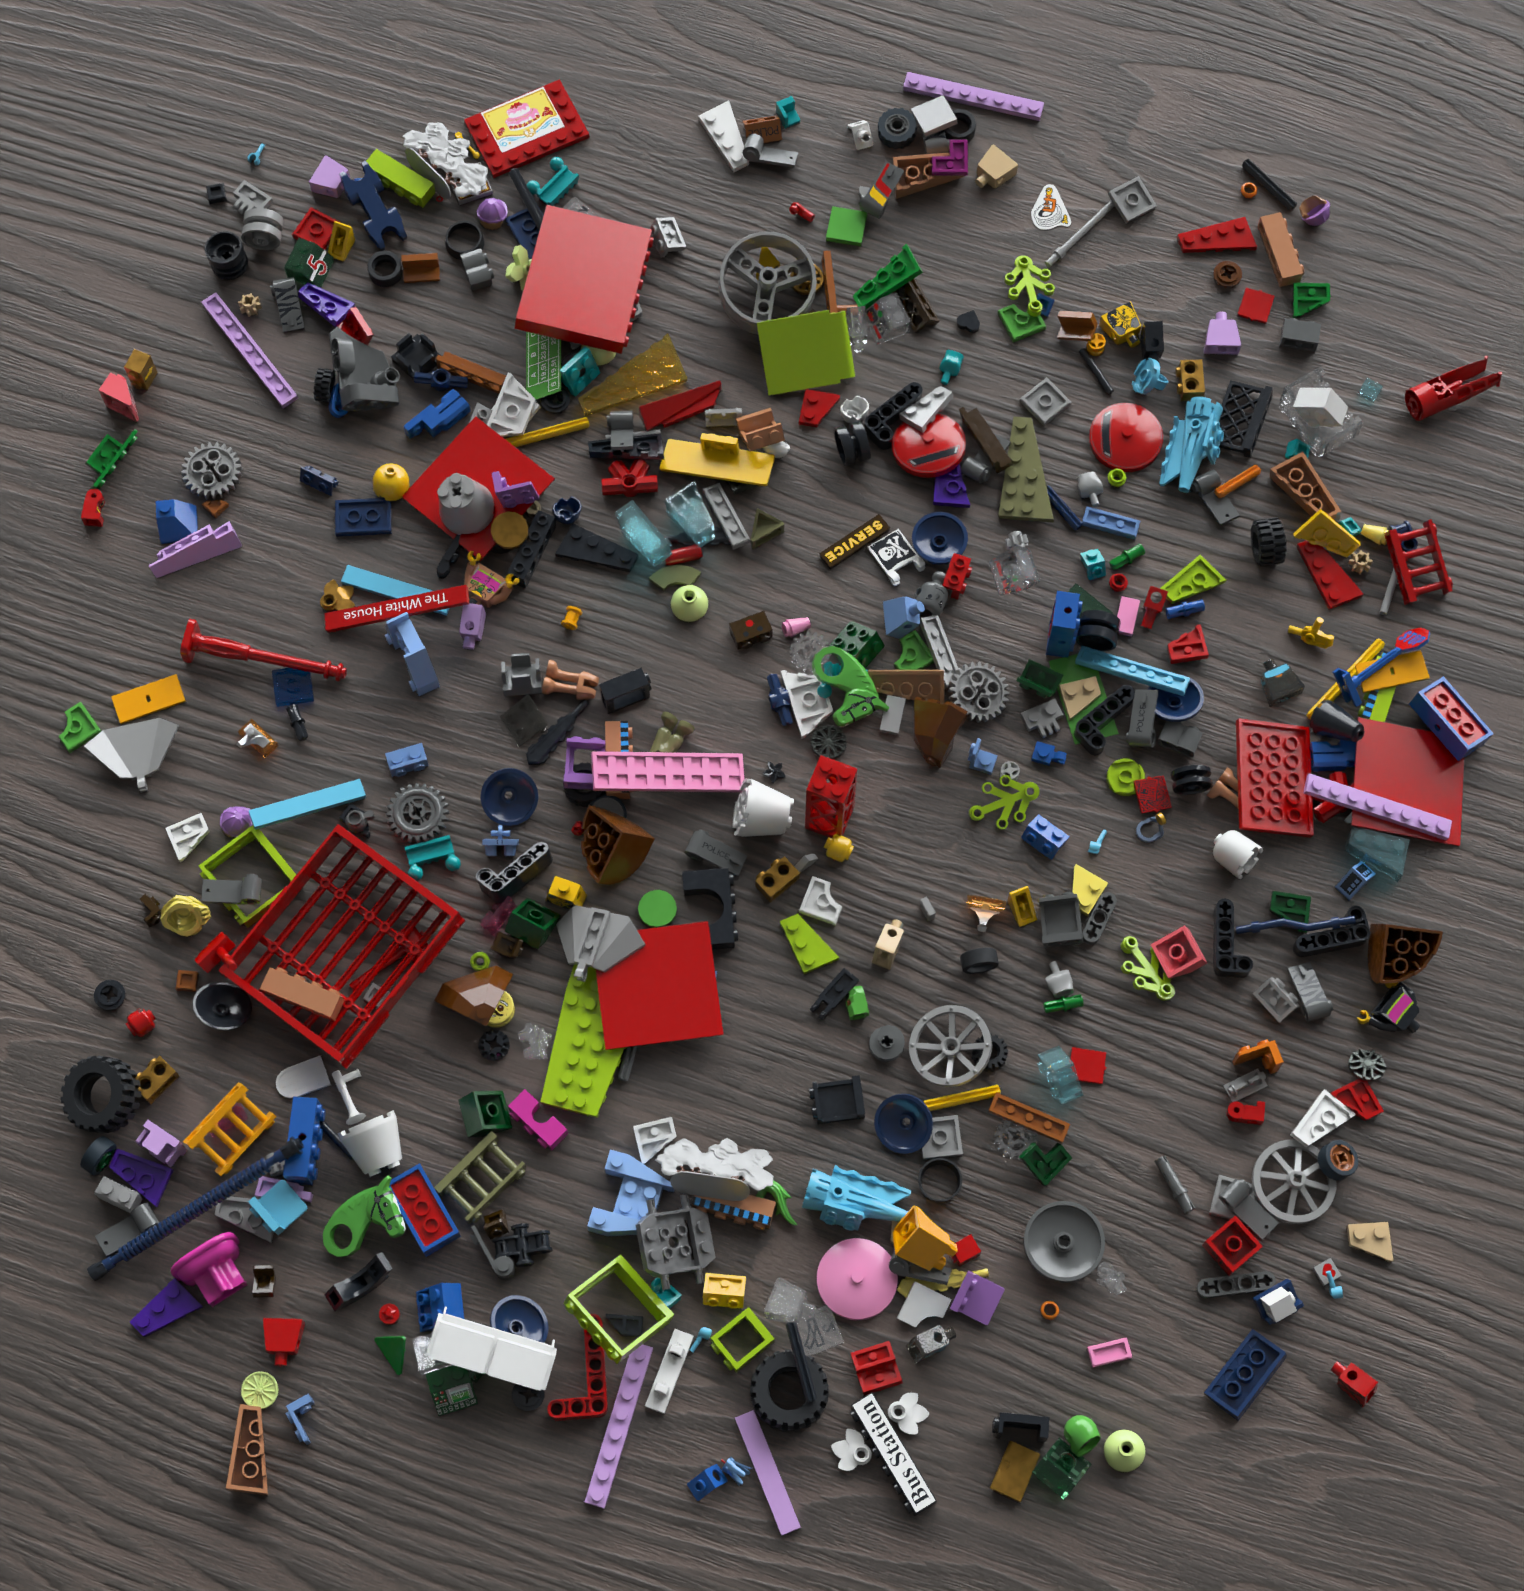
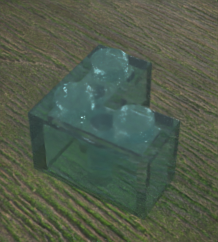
M1060 1046L1038 1054L1040 1062L1037 1065L1041 1074L1045 1073L1047 1081L1051 1083L1052 1087L1049 1089L1053 1099L1057 1098L1061 1104H1065L1083 1096L1074 1063Z

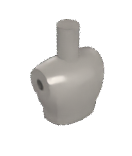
M1095 472L1079 475L1077 480L1080 497H1090L1092 507L1099 506L1097 495L1103 493L1102 482Z
M1051 962L1049 966L1052 974L1045 978L1049 990L1055 998L1066 997L1072 994L1074 989L1069 970L1060 971L1057 962Z

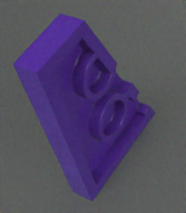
M959 465L952 471L935 477L933 505L970 508Z
M174 1278L130 1323L143 1337H147L168 1324L184 1318L187 1314L203 1308V1306Z

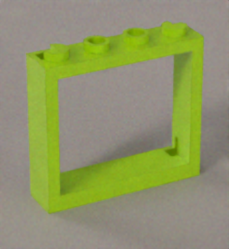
M253 825L199 865L202 871L200 876L203 879L216 880L211 871L256 839L290 882L296 874L260 829L254 830ZM280 892L247 917L236 904H223L228 911L232 909L236 914L234 916L236 921L240 925L244 924L248 929L263 917Z
M619 1255L568 1294L563 1303L566 1310L576 1317L580 1326L591 1334L594 1342L600 1345L606 1351L608 1358L614 1360L616 1364L620 1363L669 1324L674 1316V1313L622 1255ZM613 1272L658 1321V1323L624 1350L618 1347L578 1301V1299Z

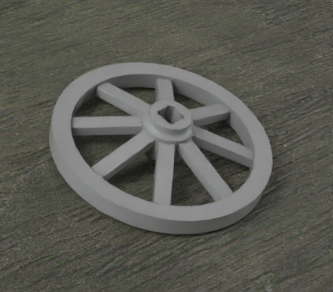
M958 1005L941 1006L925 1014L915 1025L909 1041L910 1058L915 1069L924 1079L942 1087L961 1086L975 1079L985 1069L992 1052L991 1034L983 1019L974 1011ZM949 1014V1037H945L931 1021L939 1016ZM955 1014H960L973 1020L958 1038H956ZM927 1026L939 1038L941 1044L918 1043L923 1029ZM977 1026L980 1027L984 1043L961 1044ZM950 1046H955V1049L952 1050V1051H950V1050H949V1049H950L949 1047H950ZM917 1049L942 1051V1053L925 1066H922L918 1058ZM983 1050V1053L977 1065L974 1066L961 1054V1051ZM948 1057L945 1078L934 1076L928 1072ZM957 1057L970 1071L960 1077L952 1078L954 1058Z
M1283 1140L1269 1146L1256 1160L1252 1171L1253 1191L1259 1204L1272 1217L1291 1224L1307 1223L1321 1216L1330 1207L1336 1193V1180L1327 1177L1328 1185L1306 1179L1308 1175L1320 1167L1317 1162L1302 1172V1150L1308 1152L1317 1160L1320 1150L1312 1144L1304 1147L1297 1140ZM1295 1148L1294 1170L1279 1155L1278 1150ZM1271 1155L1287 1175L1261 1171L1265 1160ZM1294 1177H1297L1299 1182H1294ZM1260 1178L1284 1181V1185L1265 1197ZM1305 1186L1327 1192L1319 1208L1315 1205ZM1289 1189L1291 1192L1287 1212L1284 1213L1276 1209L1270 1201ZM1298 1191L1303 1196L1311 1213L1293 1215Z

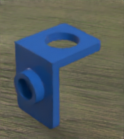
M715 1464L687 1483V1486L696 1500L699 1501L715 1488L728 1482L718 1464ZM713 1471L719 1475L720 1481L713 1477Z

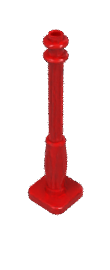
M194 619L188 620L180 648V654L186 663H191L195 652L201 651L222 658L244 661L250 659L322 674L325 679L332 676L335 677L337 682L345 679L347 668H344L342 663L334 666L331 661H327L325 664L254 649L250 645L229 639L202 636L198 622Z

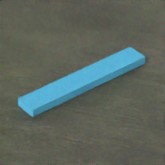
M347 565L341 583L344 585L353 586L354 588L390 599L432 591ZM450 608L433 612L447 616Z
M1081 646L1075 664L1181 696H1184L1190 682L1189 677L1085 646Z
M357 779L249 810V815L254 830L361 800L366 798V794L361 780Z

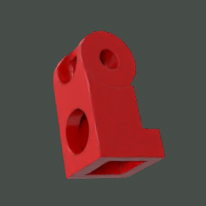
M90 489L86 493L81 514L84 525L103 527L104 519L100 512L105 504V500L98 489Z
M1234 1101L1229 1104L1226 1110V1116L1232 1122L1262 1125L1264 1122L1265 1102L1257 1101L1255 1106L1243 1105L1241 1102Z

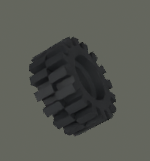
M318 368L315 375L316 379L314 380L313 393L315 401L330 403L332 389L336 385V373L334 370Z
M990 1033L992 1046L997 1050V1056L989 1060L984 1069L986 1072L988 1070L993 1072L995 1069H1000L1005 1064L1008 1055L1007 1044H1004V1039H999L996 1034L992 1036V1033ZM983 1035L981 1038L978 1037L974 1043H984ZM972 1050V1059H974V1064L976 1065L982 1056V1050Z

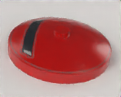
M1118 403L1103 409L1095 417L1090 428L1089 443L1095 457L1106 467L1112 470L1121 469L1124 472H1135L1148 467L1158 457L1163 444V431L1158 419L1146 408L1132 403Z
M936 414V419L926 425L927 429L924 433L903 422L895 431L892 440V451L895 461L904 471L918 477H937L952 471L962 461L966 450L965 435L957 422L945 415Z

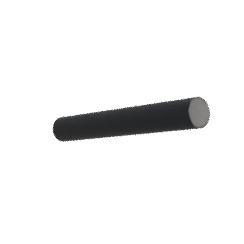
M1082 348L1079 353L1108 395L1113 393V388L1085 348Z
M320 1121V1129H323V1132L352 1160V1156L341 1143L336 1132L325 1121Z

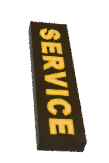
M878 514L819 553V556L831 570L888 532L890 526Z

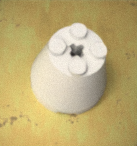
M745 778L740 786L742 793L739 794L738 801L735 802L732 825L733 828H736L734 835L746 837L784 834L786 828L791 826L792 817L789 814L793 808L794 799L755 780Z
M394 1110L388 1112V1117L386 1118L381 1115L349 1128L350 1133L346 1134L345 1130L337 1133L341 1143L364 1174L368 1173L370 1177L380 1173V1168L388 1166V1169L400 1165L399 1160L402 1159L397 1117Z

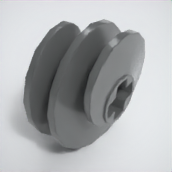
M886 1025L876 1029L871 1034L869 1049L874 1058L879 1061H894L900 1057L904 1050V1036L896 1026ZM884 1041H888V1044H890V1046L886 1047Z

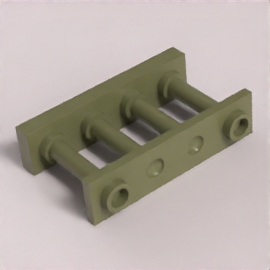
M492 1131L434 1187L441 1197L444 1194L449 1195L468 1213L465 1220L469 1225L472 1222L476 1223L482 1217V1212L515 1179L519 1180L526 1173V1164L522 1161L517 1166L498 1147L497 1142L499 1139ZM487 1152H492L512 1171L504 1180L483 1161V1156ZM473 1166H478L497 1185L491 1193L488 1194L469 1175L468 1171ZM463 1180L482 1199L475 1208L454 1189V1184L457 1181Z

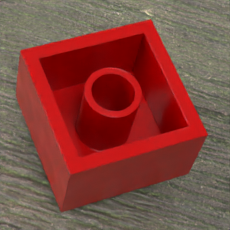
M1236 1215L1202 1245L1228 1276L1232 1275L1263 1247Z

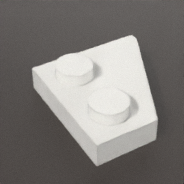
M202 813L166 828L180 862L184 861L210 832Z
M672 1117L633 1126L642 1164H645L676 1137Z

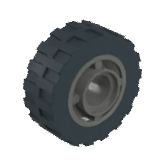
M904 108L888 109L879 118V139L888 148L903 149L914 141L917 125L916 119H914V115L910 111L904 110Z

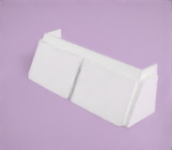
M447 1307L444 1308L443 1314H438L426 1353L430 1358L482 1374L486 1373L489 1376L535 1390H546L557 1348H554L555 1340L552 1341L551 1345L448 1315L445 1314Z

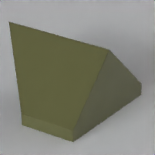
M757 508L751 536V548L755 549L784 533L785 524L783 521Z

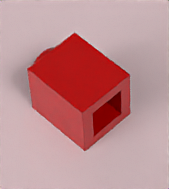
M972 1234L955 1243L957 1245V1253L950 1257L954 1264L957 1262L960 1267L980 1256L981 1250Z

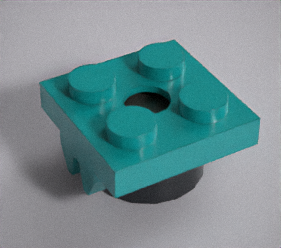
M586 346L578 353L573 352L565 356L559 370L561 382L568 387L570 393L575 397L601 373L590 349Z

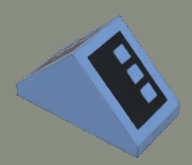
M1360 861L1349 870L1335 888L1350 900L1376 873L1363 861Z

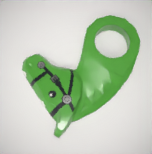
M835 646L825 647L815 654L812 661V669L816 678L820 682L839 688L846 693L841 708L833 714V720L837 726H847L870 715L877 709L886 712L889 710V707L879 699L869 674L855 657ZM831 654L840 660L841 671L837 676H828L821 669V661L825 655Z
M390 1176L385 1177L379 1186L363 1190L352 1196L334 1212L323 1231V1243L329 1253L337 1257L352 1256L360 1249L371 1222L385 1228L392 1238H397L404 1234L406 1227L397 1200L389 1187L392 1179ZM342 1224L347 1225L352 1232V1241L345 1249L339 1248L334 1241L335 1230Z

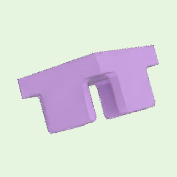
M149 1120L143 1125L145 1129L136 1140L140 1147H145L152 1156L170 1167L173 1166L180 1155L183 1156L187 1151L179 1140Z

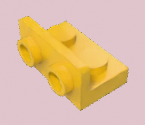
M706 1273L703 1305L743 1308L746 1276Z

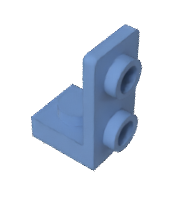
M977 738L976 744L972 743L969 750V768L991 775L998 755L979 750L981 739Z
M309 1394L286 1406L288 1412H286L287 1418L291 1424L295 1423L298 1429L295 1431L297 1438L300 1442L304 1441L307 1445L311 1442L297 1413L303 1414L312 1409L311 1406L315 1403Z

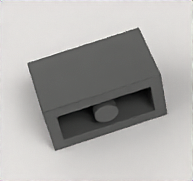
M1285 318L1279 346L1316 352L1321 324L1313 321L1305 322L1295 318Z

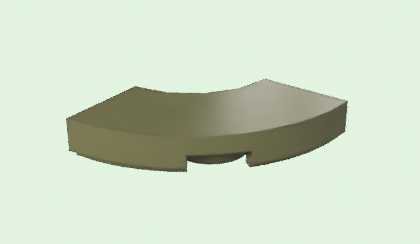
M671 565L653 573L649 577V581L664 591L673 585H693L701 576V572L685 565Z

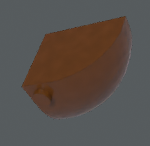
M591 805L587 808L582 825L584 841H581L582 855L586 857L588 864L587 870L599 884L611 885L619 883L631 876L641 866L655 838L635 823L616 813Z
M1371 924L1368 943V967L1372 980L1375 983L1388 984L1401 982L1417 975L1427 966L1433 955L1437 953L1443 931L1389 924Z

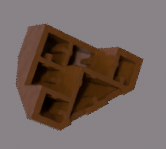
M916 697L913 706L914 741L926 762L931 766L941 768L953 749L954 737L966 720L968 711L949 701L940 704L939 700L928 699L926 702L921 697Z
M496 965L443 983L434 1001L487 1026L513 974Z

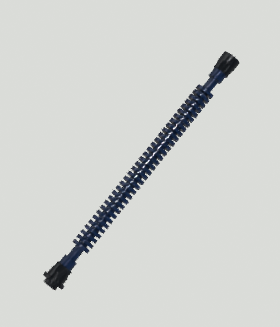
M290 1137V1140L274 1152L272 1157L267 1160L261 1158L260 1161L258 1160L251 1164V1166H248L247 1169H243L242 1172L240 1171L238 1175L235 1174L229 1180L221 1183L220 1186H216V1189L213 1188L207 1194L199 1197L198 1200L196 1199L189 1203V1205H186L185 1208H181L180 1211L178 1210L176 1214L173 1213L167 1219L159 1222L158 1225H154V1228L151 1227L145 1233L137 1236L136 1239L134 1238L127 1242V1244L119 1247L118 1254L113 1257L109 1256L87 1268L89 1275L94 1281L101 1279L111 1269L116 1267L118 1262L122 1260L128 1262L134 1256L142 1253L143 1250H147V1247L150 1248L156 1242L163 1240L165 1236L167 1237L174 1233V1231H177L178 1228H182L183 1225L185 1226L187 1222L190 1223L196 1217L204 1214L205 1211H209V1208L212 1209L218 1203L225 1201L227 1197H231V1194H236L240 1189H244L245 1186L247 1187L249 1183L252 1184L258 1178H261L262 1175L271 1172L270 1167L277 1162L281 1163L298 1154H303L302 1149L304 1145L299 1138Z

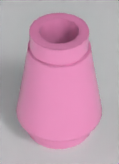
M808 617L787 619L782 623V631L785 637L790 636L792 638L811 628Z

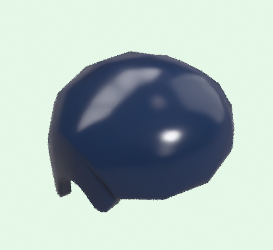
M571 496L568 500L561 498L553 505L552 514L555 516L556 521L563 524H571L578 520L582 506L575 497Z

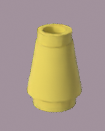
M1365 524L1361 535L1379 545H1386L1384 533L1389 530L1385 527Z

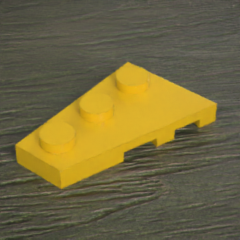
M1321 509L1293 533L1295 538L1305 539L1313 545L1323 546L1327 550L1344 557H1348L1361 546L1355 537Z

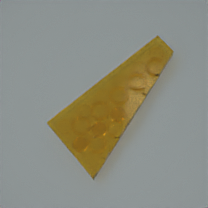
M669 333L664 335L663 339L659 342L653 343L644 353L638 354L619 368L618 372L605 378V381L600 385L594 386L579 397L578 401L584 416L586 417L688 382Z

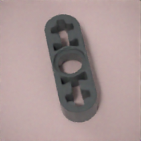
M1105 892L1100 896L1083 930V941L1086 944L1094 945L1098 942L1117 902L1113 893ZM1107 898L1111 899L1110 903L1112 904H1108L1106 910H1103L1104 900ZM1096 914H1102L1105 918V921L1103 923H1097L1094 920V916ZM1094 926L1096 927L1095 937L1089 939L1087 933H1090Z

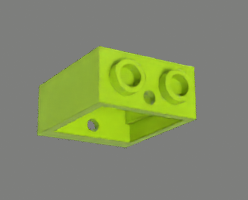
M748 1307L711 1337L712 1344L710 1346L717 1355L719 1353L722 1354L725 1358L723 1362L730 1371L734 1369L737 1373L773 1344L775 1339ZM746 1319L763 1342L740 1361L736 1362L719 1339Z

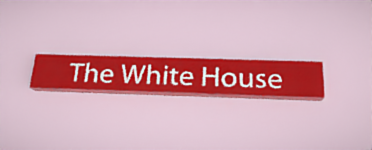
M461 585L325 613V628L329 633L388 621L405 612L409 616L468 605V586Z

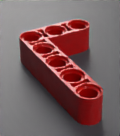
M590 1314L603 1328L601 1318L596 1314ZM585 1329L588 1397L552 1400L548 1405L547 1411L549 1416L555 1421L600 1418L608 1411L605 1350L601 1346L596 1350L589 1348V1344L593 1339L591 1334ZM593 1361L601 1362L600 1369L592 1370L590 1368ZM596 1381H600L603 1384L599 1391H594L591 1388L592 1384ZM596 1402H602L604 1408L602 1411L596 1412L593 1410V1405ZM577 1403L583 1405L582 1412L578 1414L572 1411L573 1406ZM556 1405L563 1407V1411L559 1415L552 1414V1408Z

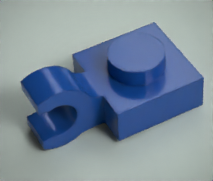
M1037 741L1031 761L1050 766L1051 761L1064 765L1067 753L1061 751L1054 752L1055 746Z

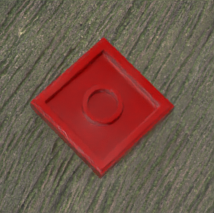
M311 207L292 233V236L323 253L330 244L333 225L337 220Z

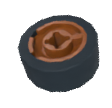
M1334 1140L1321 1148L1318 1153V1163L1320 1169L1328 1178L1343 1180L1355 1173L1358 1168V1157L1356 1151L1349 1143L1342 1140Z

